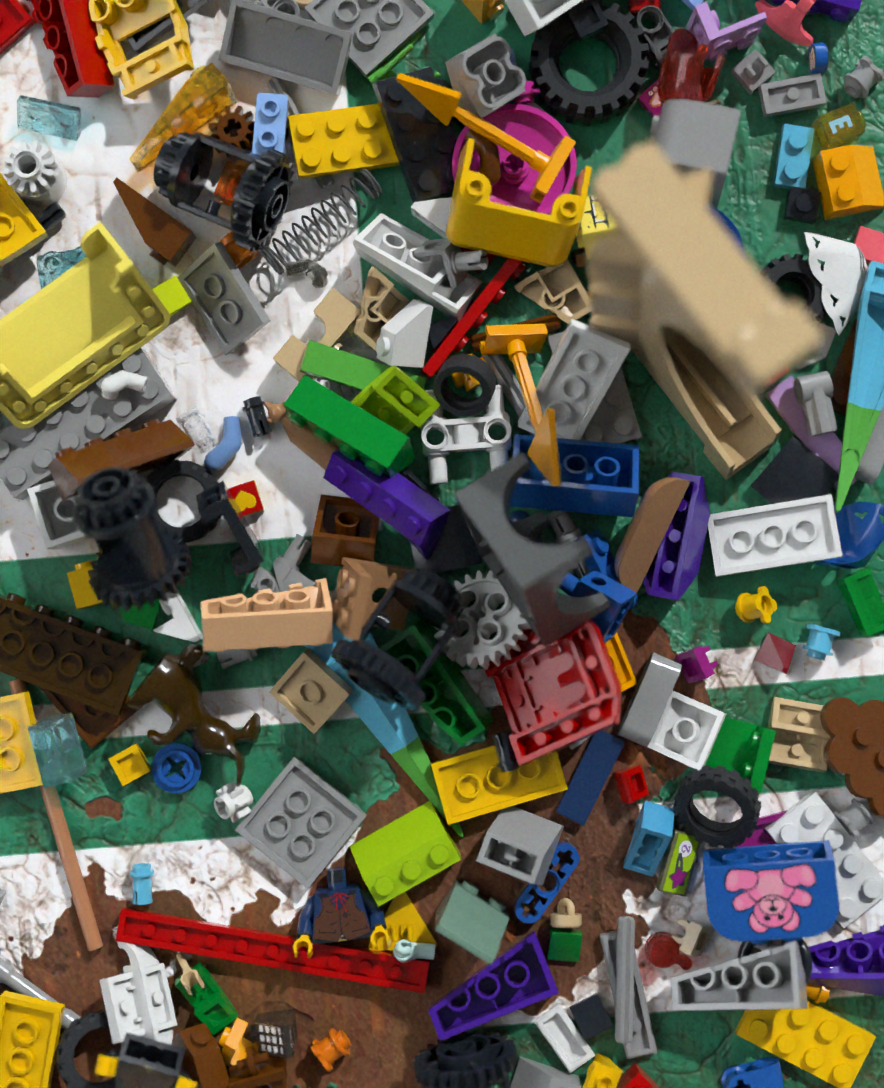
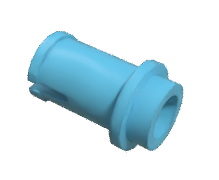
M149 863L134 864L129 872V876L133 877V904L146 905L153 902L152 876L155 874V871L151 869V864Z

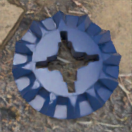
M172 743L161 748L156 753L152 762V775L157 785L163 790L170 793H182L188 791L197 783L201 777L202 763L197 752L187 744ZM171 760H174L176 763L187 760L182 768L184 772L182 776L179 773L167 776L173 767L170 763Z

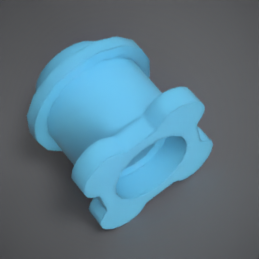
M807 624L806 629L810 630L807 644L802 647L808 650L806 656L824 661L826 655L833 656L831 648L834 637H840L841 632L815 624Z

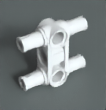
M496 385L495 392L483 417L446 419V417H443V408L440 405L421 425L422 451L424 457H428L430 484L448 483L446 456L449 453L486 450L490 455L491 471L508 461V451L512 447V430L510 416H508V413H505L502 385ZM426 390L437 401L434 390ZM491 426H502L505 429L506 436L502 440H493L488 433ZM434 429L440 430L444 434L443 442L439 445L430 444L426 438L428 432Z

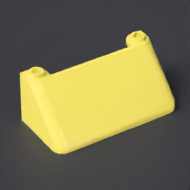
M101 222L88 230L81 239L80 247L87 257L0 319V411L19 429L31 428L164 331L170 323V314Z

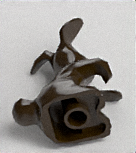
M190 644L178 655L166 653L130 696L126 707L142 710L146 704L154 702L172 719V724L166 733L150 729L147 732V738L154 745H168L185 731L190 733L193 740V749L198 753L227 756L235 761L237 769L236 786L239 787L245 771V756L236 746L245 743H256L261 731V718L259 714L254 713L240 730L232 727L224 720L211 716L203 704L201 680L195 670L197 666L206 664L210 657L208 652L204 651L202 645Z

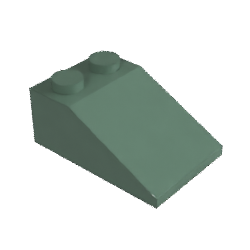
M455 879L436 910L435 930L487 963L492 964L509 920L508 912L505 911L507 906L492 896L489 900L478 894L480 889L471 882L464 880L463 883H460Z

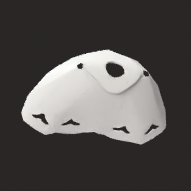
M804 232L809 249L808 262L810 269L816 279L822 284L821 300L827 314L833 320L835 330L839 336L859 307V299L868 269L865 257L856 244L812 232ZM813 237L816 240L820 241L818 248H816L815 246L816 242L814 241ZM817 259H819L820 261H825L823 271L821 270V264L817 261ZM831 294L838 299L835 307L833 306L834 301L830 296ZM840 316L845 318L843 326L842 321L840 320Z

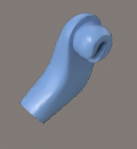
M238 416L224 418L222 440L204 459V465L208 470H221L239 451L242 445V437Z

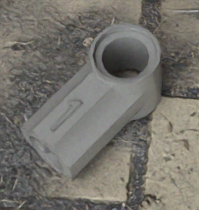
M824 371L795 377L793 383L794 393L798 403L803 407L809 437L837 431L831 402L833 383L829 373Z

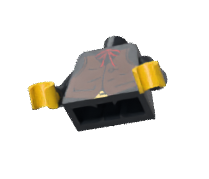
M126 1032L121 1052L117 1049H111L104 1056L99 1055L95 1074L116 1078L115 1088H196L198 1084L191 1080L185 1069L181 1068L185 1052L184 1048Z

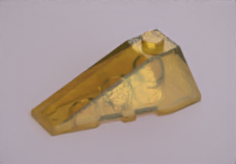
M213 63L208 66H200L192 72L191 78L184 83L129 158L138 172L156 160L161 147L168 138L177 136L179 132L182 134L184 132L193 134L213 120L215 112L221 114L224 112L225 106L231 107L237 103L229 81Z

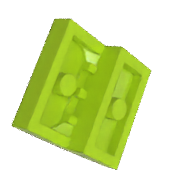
M395 365L375 378L351 401V403L405 435L415 425L420 427L440 406L433 397Z

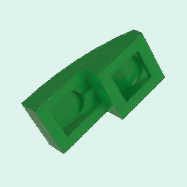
M200 961L191 969L197 970L204 982V988L202 989L199 983L194 984L190 989L192 995H189L180 981L181 976L175 979V986L192 1004L194 1014L202 1023L207 1025L211 1034L215 1035L238 1018V1013L219 984Z

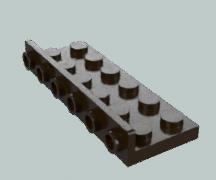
M10 592L8 596L0 594V672L114 716H120L143 657H146L148 650L140 648L142 643L129 637H124L123 641L111 637L113 631L100 626H95L94 630L83 626L84 620L71 615H66L65 618L54 615L55 609L49 606L37 604L36 607L25 604L26 598Z

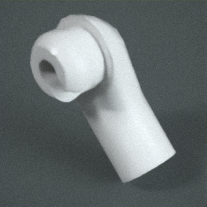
M119 371L104 378L100 386L102 389L101 394L107 400H114L119 395V391L125 388L145 392L148 385V377L127 371Z

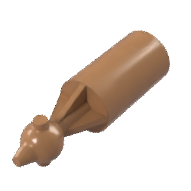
M266 401L264 405L269 415L267 421L271 424L274 421H281L290 442L326 471L332 453L339 450L340 447L331 441L329 444L321 442L313 435L314 431L306 426L301 429L292 424L287 419L288 415L283 405L284 401L281 404H273Z

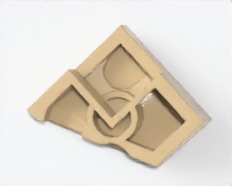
M568 258L561 265L546 267L514 285L516 291L522 293L552 314L556 313L557 317L567 324L570 323L571 319L578 321L592 313L589 305V294Z
M372 266L368 272L354 335L365 346L376 351V342L380 337L381 327L400 312L409 300L393 287L394 284Z

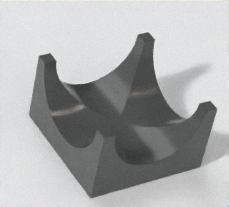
M519 453L454 495L481 557L540 642L546 647L610 606L602 592L589 597H572L557 592L569 572L583 559L593 553L592 546L585 537L557 546L533 543L535 538L545 528L550 526L547 517L542 511L528 518L510 522L509 507L513 489L519 478L530 469L527 459L522 453Z

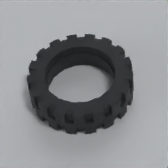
M172 460L169 463H163L146 477V482L152 487L156 499L162 485L174 477H191L198 481L204 490L219 483L215 476L206 468L187 460ZM157 505L153 512L160 531L164 528H167L169 534L175 531L178 538H184L185 543L204 538L206 534L215 529L216 523L222 516L220 515L207 523H204L203 519L200 518L199 521L191 526L179 528L171 526L162 519L158 513Z
M710 765L702 766L701 770L693 769L688 777L685 776L674 799L673 811L677 813L676 820L678 824H682L684 827L683 831L687 835L692 834L697 842L703 843L704 841L709 843L711 847L717 848L718 845H723L724 848H730L735 843L737 845L744 843L746 837L750 838L752 836L761 810V801H758L759 793L756 788L753 789L751 787L752 783L746 777L743 779L739 776L740 773L733 769L732 771L725 770L724 766L711 768ZM701 791L724 793L735 800L741 809L742 817L731 823H720L710 820L698 811L692 797Z
M106 1011L86 1013L83 1017L70 1023L71 1026L67 1030L65 1029L61 1035L62 1039L56 1049V1065L60 1077L68 1088H115L116 1078L114 1077L103 1082H91L81 1077L75 1069L73 1057L75 1047L80 1038L91 1030L98 1028L110 1029Z

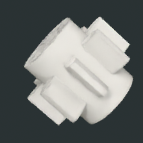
M232 781L216 791L218 797L214 800V807L221 818L228 819L230 817L232 822L235 823L252 812L249 806L253 804V796L245 785L237 787L235 781Z

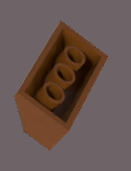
M154 419L142 424V429L132 432L130 428L118 431L113 434V439L103 441L102 437L86 442L84 444L85 448L74 451L73 447L60 450L55 453L56 457L48 467L62 500H66L79 495L77 489L80 488L82 482L99 470L120 467L130 472L135 471L138 475L153 470L163 463L166 464L172 460H178L195 446L193 440L172 420L160 423L158 419Z

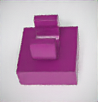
M701 645L675 655L677 662L682 664L681 671L688 684L706 679L715 674L713 669L718 664L716 661L709 662L706 652L711 650L709 646L702 647Z

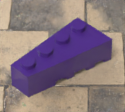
M535 930L497 956L492 964L488 963L430 1005L429 1013L440 1041L558 994V989Z

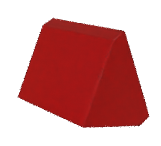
M641 765L614 772L622 802L634 803L649 795Z

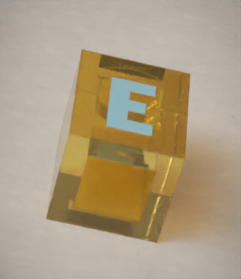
M854 103L819 116L812 126L815 128L814 131L822 150H827L858 140L865 132V119L860 110L857 111Z

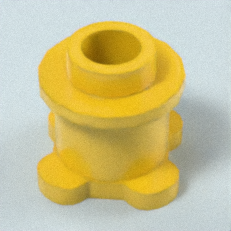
M766 586L759 587L758 594L741 593L735 603L736 614L745 623H751L760 618L763 624L770 623L773 612L777 610V603L771 598Z

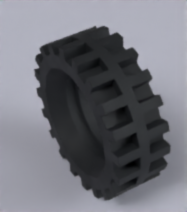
M597 0L609 25L607 29L589 38H595L605 43L612 50L616 60V72L607 85L595 91H581L572 87L563 78L559 68L560 56L564 48L572 41L578 40L565 15L566 12L536 31L529 61L531 81H534L535 89H540L541 91L538 96L539 102L542 105L546 103L551 108L550 113L556 117L559 113L567 117V123L572 124L573 120L583 121V126H590L591 121L600 120L601 124L606 123L609 117L615 114L618 117L623 114L625 108L629 104L632 105L642 87L649 61H647L648 43L644 44L643 42L644 31L642 27L636 28L634 26V16L630 12L624 16L618 11L620 5L613 2L610 8L602 5V0Z

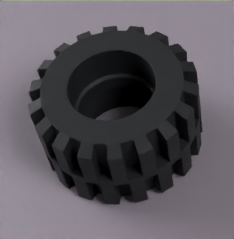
M790 254L782 255L779 259L776 257L759 272L773 291L778 281L788 280L798 284L805 295L803 311L815 325L825 317L826 310L821 300L822 284L813 275L808 259L803 260L802 254H795L793 257H790Z

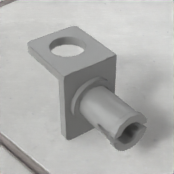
M448 238L427 240L414 251L415 257L441 255L451 288H457L467 278V271L485 270L488 267V257L480 258L487 255L485 250L461 252V248L453 245Z

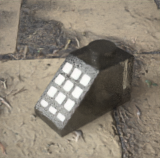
M295 1009L258 1013L254 1021L255 1024L250 1025L252 1043H257L258 1053L268 1052L269 1055L293 1057L299 1040Z

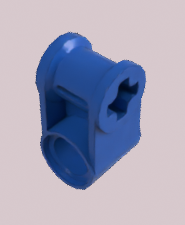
M773 1057L761 1058L753 1062L727 1067L721 1075L723 1088H734L737 1086V1080L739 1079L742 1080L739 1082V1088H784L780 1061Z

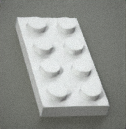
M571 319L535 389L543 416L547 408H554L557 438L580 440L630 350V343ZM525 407L518 420V427L535 434Z
M832 494L710 514L708 531L716 577L842 557Z
M812 790L788 809V812L781 818L765 827V830L777 844L830 840L835 859L839 897V913L836 921L842 928H846L884 898V878L817 792Z

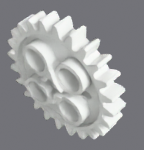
M479 570L477 571L476 579H472L466 574V583L461 584L457 580L454 581L456 590L462 596L460 603L463 604L462 608L464 610L458 617L460 626L443 652L447 653L446 656L452 661L456 660L461 667L467 664L472 670H475L479 663L487 670L491 660L497 666H500L501 656L510 660L509 650L511 648L520 651L521 648L517 641L527 640L528 637L522 631L531 627L492 571L489 570L485 578ZM476 600L471 607L467 608L471 601ZM505 602L501 609L496 610L499 604ZM434 627L439 631L434 635V638L439 641L445 631ZM469 629L465 636L460 637L464 630ZM498 631L497 636L494 639L489 640L490 636L494 632Z

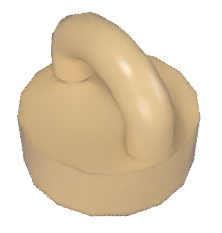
M563 898L558 902L557 913L550 914V925L558 928L580 927L582 925V914L575 913V906L572 900Z

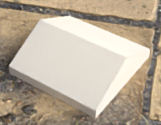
M672 690L655 733L647 747L694 769L701 770L702 766L706 764L726 713Z

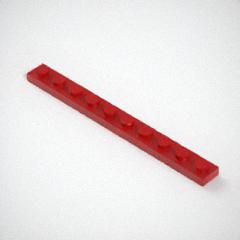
M125 907L120 912L116 941L418 993H425L430 963L429 959H415L403 963L398 961L393 953L336 943L313 944L312 940H310L313 949L312 957L308 959L307 947H300L296 958L293 945L298 938L295 936Z

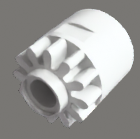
M21 140L18 148L14 146L9 147L10 156L2 158L6 163L5 168L2 169V174L6 176L8 185L25 201L36 206L50 205L59 200L67 188L68 177L65 167L50 149L41 145L37 140L29 144L25 140Z

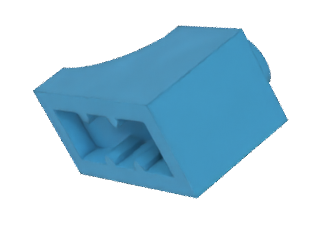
M644 801L635 822L633 836L624 859L623 868L654 876L672 838L674 811L672 808Z

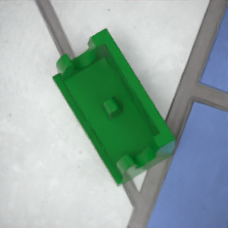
M870 566L836 579L861 637H869L884 630V603L873 579V572Z

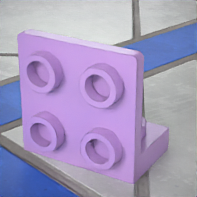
M706 1L694 7L685 29L699 62L708 58L710 61H714L726 55L729 49L737 47L738 50L752 45L758 33L761 32L767 16L765 12H762L719 30V18L714 10H710Z

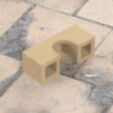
M332 288L313 312L325 325V334L318 343L341 350L343 346L340 343L347 335L351 337L354 335L359 309L335 288ZM292 335L275 354L273 360L298 382H300L304 375L316 380L318 377L299 371L307 344Z

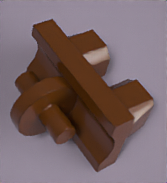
M252 1046L246 1048L245 1059L238 1060L237 1065L229 1067V1088H259L258 1086L268 1084L269 1088H287V1057L284 1050L283 1054H281V1051L270 1055L268 1052L257 1054L255 1047Z

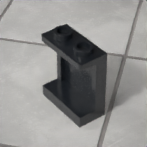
M222 481L196 495L198 512L204 523L223 515L240 544V547L230 552L235 575L238 576L242 573L247 575L256 571L260 567V563L264 562L260 543L225 482Z

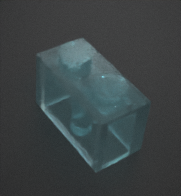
M72 712L46 717L27 727L43 787L70 783L88 772Z

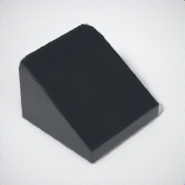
M452 316L430 325L428 339L434 353L457 325L455 317Z
M597 993L569 1007L585 1040L613 1027L611 1019Z

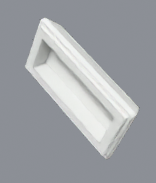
M560 1003L534 1021L569 1073H572L596 1056Z

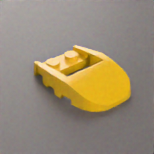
M89 0L91 21L96 23L98 33L95 40L98 48L104 52L109 62L107 65L112 75L120 78L125 89L121 91L123 96L135 100L138 98L137 95L186 70L192 71L194 69L188 25L176 0ZM170 16L174 25L175 36L127 61L120 42Z

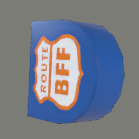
M824 42L812 43L808 48L810 75L821 73V76H823L828 67V49Z

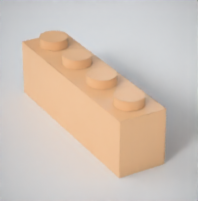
M327 579L315 580L316 585L304 588L301 583L288 585V591L277 593L272 592L270 588L259 590L258 593L250 598L237 594L201 601L204 651L256 650L264 647L288 648L296 645L320 646L333 643V610Z

